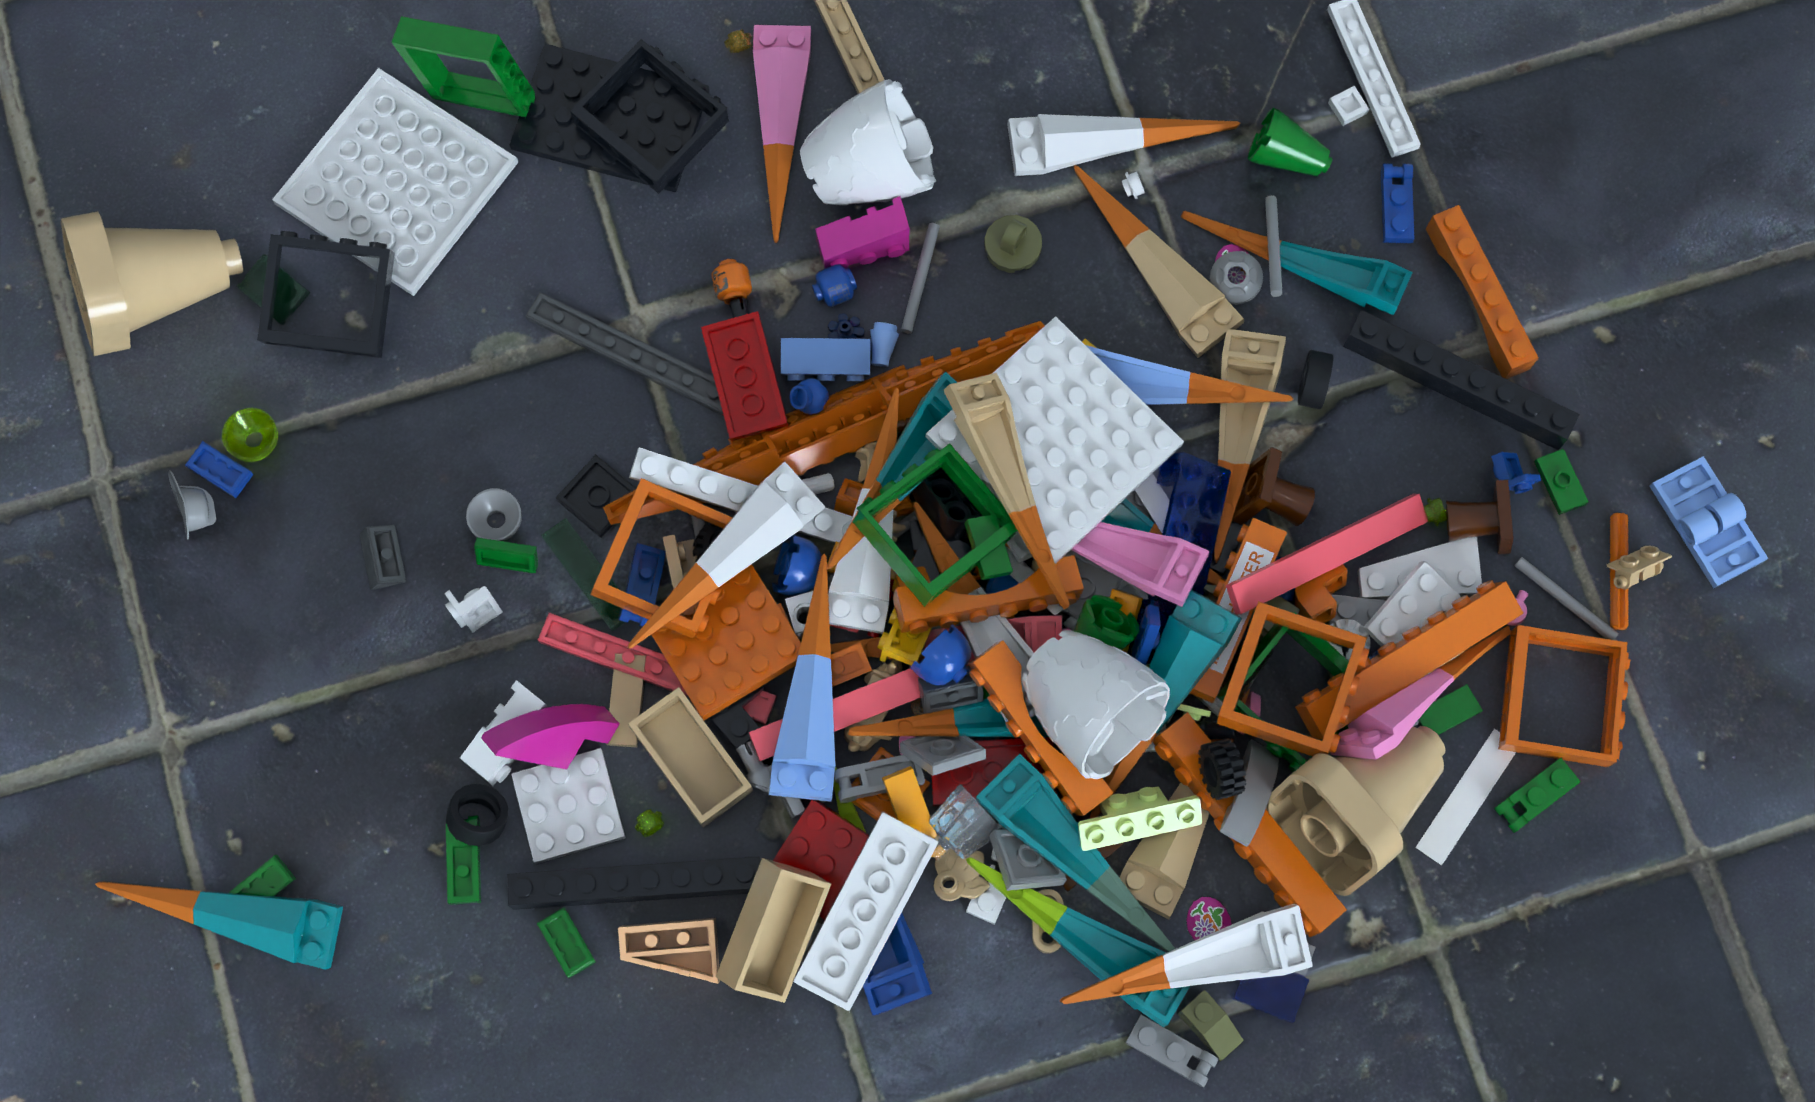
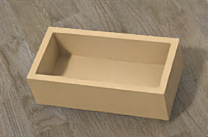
M679 687L628 723L632 732L702 828L753 792L751 784Z
M762 858L716 978L734 990L785 1003L831 883L812 872Z

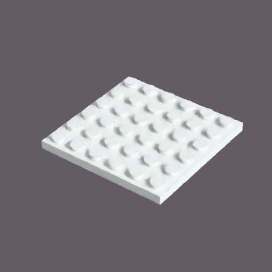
M378 68L272 200L275 205L320 235L328 237V240L331 242L339 243L340 238L357 240V245L369 246V242L387 244V249L395 253L391 282L414 296L518 164V159ZM352 255L378 272L379 258Z
M1056 316L993 372L998 374L1010 398L1026 472L1055 564L1184 443L1161 418ZM952 409L926 433V438L939 450L951 444L1000 501L954 421L956 415Z

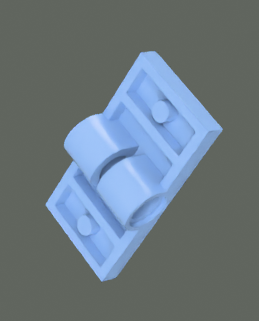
M1704 456L1662 477L1649 486L1713 589L1768 559L1744 521L1746 510L1743 503L1735 494H1727Z

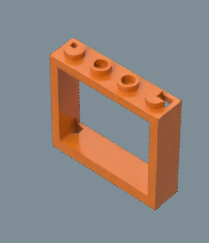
M641 478L590 595L649 620L659 606L608 585L646 497H651L722 529L725 528L733 517ZM718 587L699 601L691 620L678 615L664 626L694 638L697 630L704 631L710 615L705 614L709 603L715 605L722 588Z
M1258 601L1222 703L1217 724L1312 757L1317 753H1335L1341 737L1335 734L1338 723L1345 725L1350 706L1345 705L1348 694L1354 696L1360 678L1354 676L1357 666L1364 667L1370 649L1364 648L1367 637ZM1266 621L1353 649L1322 741L1235 712Z
M1517 625L1511 631L1498 749L1554 759L1562 758L1566 761L1609 767L1616 763L1617 759L1619 760L1620 750L1623 749V744L1619 741V732L1625 724V712L1621 710L1622 700L1626 699L1628 693V683L1624 682L1625 670L1629 669L1631 659H1628V642ZM1528 644L1609 656L1600 753L1518 740Z

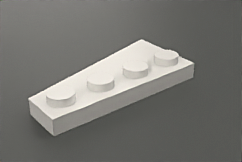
M1477 537L1444 543L1359 568L1357 573L1360 598L1388 599L1421 561H1426L1460 596H1473L1477 593L1476 588L1482 584Z

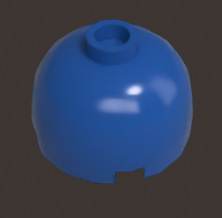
M792 535L789 537L790 543L783 542L773 572L774 575L779 574L778 584L772 582V588L774 592L797 596L810 592L814 588L822 555L819 548L812 541Z
M952 624L950 625L949 632L945 629L921 653L925 658L920 663L915 660L910 667L920 678L929 684L936 686L945 685L952 680L958 683L970 671L966 667L971 658L969 641Z

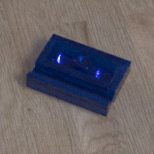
M1290 973L1283 976L1240 980L1233 1000L1287 1022L1294 1023L1309 979L1295 973Z

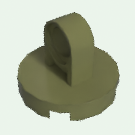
M1006 215L995 220L989 226L984 238L987 258L998 270L1007 273H1015L1018 270L1031 268L1038 261L1042 250V235L1038 227L1028 218L1019 215Z

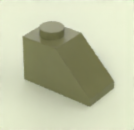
M1206 990L1200 992L1177 1013L1220 1062L1244 1041L1228 1015Z

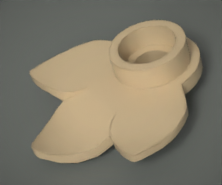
M953 846L945 847L935 861V868L938 874L934 880L936 895L942 900L954 901L959 897L975 899L985 893L990 887L989 883L980 877V874L966 861L967 858H974L984 864L983 852L970 850L958 855ZM946 881H953L955 883L951 888L944 887Z

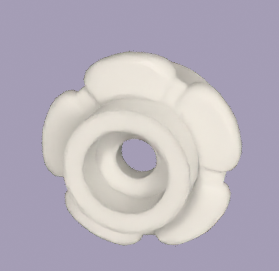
M1137 171L1131 174L1126 172L1127 179L1122 180L1125 192L1128 197L1133 195L1135 199H1138L1137 196L1145 193Z

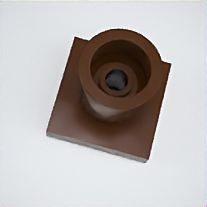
M1271 447L1250 464L1232 521L1243 525L1262 509L1266 508L1283 517L1294 526H1299L1307 518L1313 506L1315 490L1312 487L1295 484L1277 477L1282 451Z
M1508 480L1495 481L1492 502H1457L1446 500V522L1449 542L1470 537L1496 535L1498 555L1511 553L1514 537Z

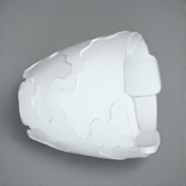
M890 79L884 80L855 95L817 125L805 139L800 149L802 165L807 178L815 180L816 184L813 185V189L823 203L848 205L889 202L899 196L902 199L933 188L934 182H936L930 155L933 153V145L925 123L920 118L915 117L902 93V85L899 82H893Z
M1063 630L1059 634L1062 637L1061 639L1057 640L1052 637L1035 651L1027 663L1026 668L1029 674L1024 672L1021 679L1030 704L1033 705L1036 711L1035 714L1051 741H1054L1068 760L1086 779L1104 778L1110 775L1114 766L1126 757L1141 741L1146 742L1150 740L1166 718L1165 707L1170 697V688L1163 678L1126 652L1114 646H1109L1091 636Z

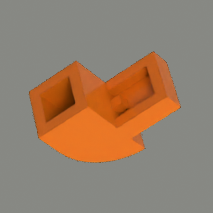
M1343 564L1295 588L1294 606L1300 609L1298 615L1322 623H1326L1336 617L1337 602L1331 594L1347 584L1348 569Z

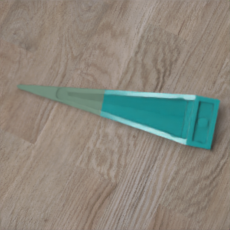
M1021 754L976 796V800L1009 832L1164 950L1169 952L1175 949L1098 849L1087 851L1081 849L1078 823L1043 775Z

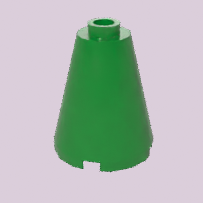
M1272 108L1261 123L1264 126L1260 133L1255 134L1248 153L1249 161L1312 176H1318L1321 172L1325 174L1332 162V157L1329 156L1330 150L1283 112Z
M1093 595L1090 600L1088 598L1084 602L1074 632L1091 636L1109 646L1123 650L1135 640L1140 630L1135 616L1131 612L1127 616L1120 610L1123 606L1122 604L1107 596Z

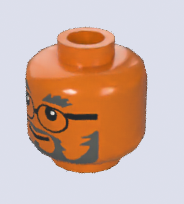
M735 259L721 261L719 266L711 273L715 296L727 305L736 298H739L740 303H742L741 299L747 298L752 292L748 267L743 263L737 262Z

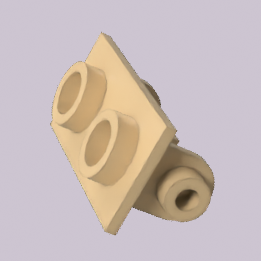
M1643 546L1640 550L1621 556L1620 559L1607 564V567L1615 570L1614 585L1619 589L1625 590L1639 583V579L1644 581L1660 574L1664 567L1663 562L1672 558V555L1660 551L1655 546Z

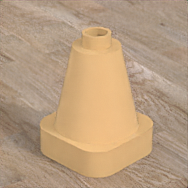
M98 211L61 218L63 244L69 274L93 356L130 349V332L230 288L229 276L243 273L242 259L235 238L221 241L216 230L104 228Z
M1420 726L1418 728L1412 727L1397 747L1376 760L1345 756L1332 757L1328 754L1317 753L1272 791L1266 810L1332 892L1341 896H1348L1375 876L1402 852L1403 840L1401 832L1444 770L1442 758L1445 754L1444 743L1435 731L1426 726Z

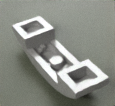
M1252 739L1248 742L1243 757L1244 770L1246 772V775L1243 776L1246 779L1245 791L1242 794L1235 795L1233 803L1226 810L1219 831L1246 847L1251 843L1266 810L1276 780L1279 763L1278 757L1273 755L1265 746Z

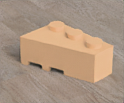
M716 918L622 925L618 927L620 960L719 984L720 980L716 978L719 969Z

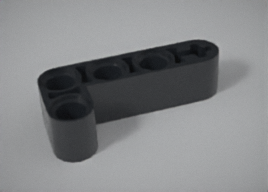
M941 467L911 491L917 503H919L945 540L957 541L967 538L968 534L964 524L966 520L982 517V514L967 497H961Z

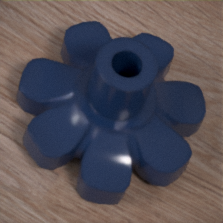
M842 313L838 315V322L834 320L829 322L828 329L831 333L828 334V338L858 339L864 337L865 330L863 327H858L860 325L858 317L853 316L848 320L847 314Z

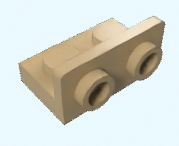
M675 535L663 537L674 590L694 566L697 556H693L692 552L695 548L693 546L694 539L677 543Z

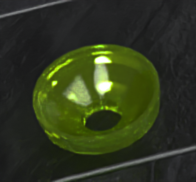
M245 408L233 413L227 419L222 430V441L226 450L233 457L245 462H255L267 457L274 450L278 441V430L273 418L267 412L257 408ZM251 433H261L263 440L259 446H247L246 439Z

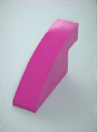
M569 704L552 706L512 718L484 732L481 739L495 756L567 770L585 739L608 744L620 723L603 706Z

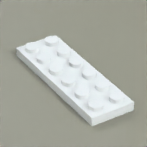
M882 811L793 982L850 1011L931 858L938 840Z

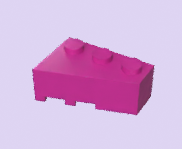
M901 196L892 199L893 205L877 211L875 206L866 209L868 215L855 220H851V217L847 216L816 228V241L824 269L837 264L842 265L844 268L857 263L866 265L875 262L877 258L885 256L891 258L899 257L905 251H909L910 228Z

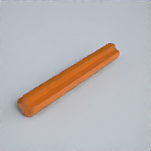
M1613 513L1610 517V563L1620 559L1621 556L1628 555V515L1625 513ZM1610 569V627L1614 630H1625L1629 626L1628 589H1619L1614 585L1615 570Z

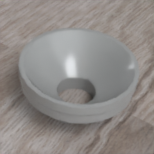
M1241 251L1228 252L1218 258L1213 264L1210 271V283L1225 295L1230 304H1244L1251 301L1260 292L1263 285V271L1259 262L1250 254ZM1240 267L1245 271L1246 277L1243 282L1234 284L1229 281L1228 272L1231 268Z
M498 488L487 489L478 493L469 503L466 511L467 525L478 538L506 541L520 527L522 521L521 507L517 499L506 490ZM493 513L505 515V523L500 528H492L488 524L489 517Z

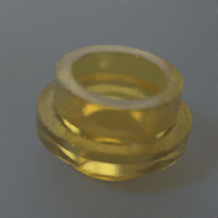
M736 30L727 35L728 39L724 41V45L726 48H729L730 53H738L752 46L750 42L752 39L751 33H744V30Z

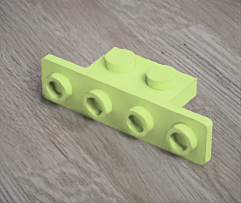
M1159 786L1144 787L1139 791L1127 794H1113L1100 803V811L1103 816L1079 821L1078 832L1080 847L1083 851L1201 825L1200 799L1197 795L1168 801Z

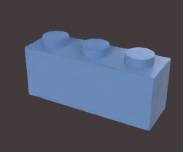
M781 338V375H787V381L805 380V375H817V380L835 381V376H847L846 381L861 382L864 381V376H870L871 339Z

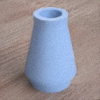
M875 322L874 328L870 329L871 365L888 367L899 337L897 326L889 323Z

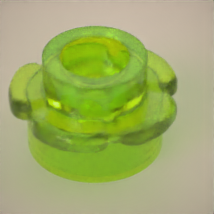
M1430 497L1427 498V505H1424V510L1428 523L1434 522L1435 526H1439L1440 522L1447 520L1443 503L1440 498L1433 500Z
M652 809L644 811L636 818L638 823L635 825V830L641 832L643 837L653 835L664 826V822L661 819L662 813L660 811L654 813Z

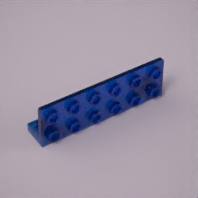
M1185 452L1174 453L1160 466L1157 484L1165 487L1173 486L1162 535L1181 538L1209 551L1208 558L1192 587V590L1204 596L1203 588L1208 579L1231 471ZM1148 595V599L1142 600L1137 622L1140 626L1148 605L1159 606L1161 624L1159 632L1162 635L1168 618L1173 614L1177 604L1156 595L1154 597Z

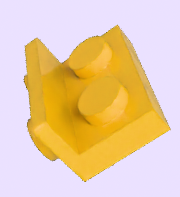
M894 607L888 622L892 624V628L889 633L883 632L877 649L882 650L880 661L886 662L887 658L890 657L912 666L915 660L918 662L932 627L919 634H911L910 631L901 633Z

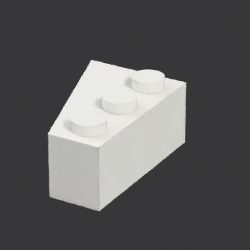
M517 680L511 687L515 691L513 696L505 706L499 703L494 710L497 716L486 728L482 727L460 757L466 765L492 786L497 781L501 783L511 772L510 765L515 759L495 756L481 739L483 733L512 718L548 708L542 700Z

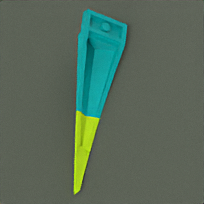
M974 858L966 859L972 868L1101 981L1166 953L1068 908L1031 888L1007 891L1000 872ZM1190 986L1121 995L1119 997L1134 1010L1138 1009L1157 1024L1165 1027L1169 1024Z

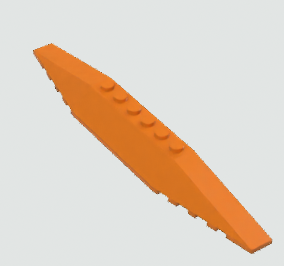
M1038 321L1005 332L1006 336L991 341L990 337L977 341L979 346L961 351V348L958 347L950 350V356L934 360V357L930 356L920 359L921 365L906 369L905 365L893 368L830 395L823 410L817 414H805L799 409L786 414L788 426L735 441L728 439L730 445L719 451L714 447L702 453L704 459L693 465L757 486L783 462H786L798 476L803 475L808 469L820 464L831 463L836 457L856 452L864 445L878 441L893 392L896 388L899 390L898 421L906 420V418L913 415L922 397L926 395L944 372H947L957 382L992 374L1045 325ZM636 489L603 507L610 525L622 523ZM647 496L637 519L677 509ZM684 496L700 504L706 503L691 497Z

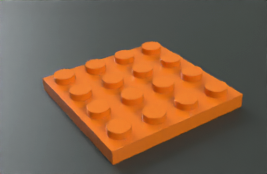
M752 564L720 586L722 589L715 605L709 603L705 614L710 615L703 632L697 630L694 638H690L663 626L651 634L704 721L796 666L801 642ZM699 601L681 613L680 616L691 620Z

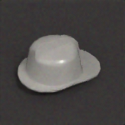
M169 470L170 485L183 517L186 538L189 540V532L213 525L216 522L214 501L211 495L200 487L179 486L174 474Z

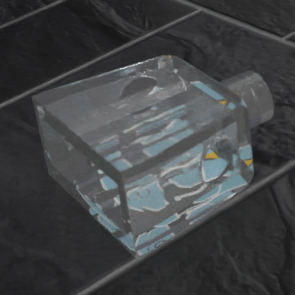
M962 784L957 786L929 819V824L938 833L934 838L938 840V844L932 855L936 860H939L952 848L961 859H966L991 841L989 835L993 830L1002 829Z

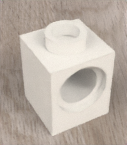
M813 591L785 599L792 626L798 639H802L805 624L800 623L798 619L802 613L809 611Z

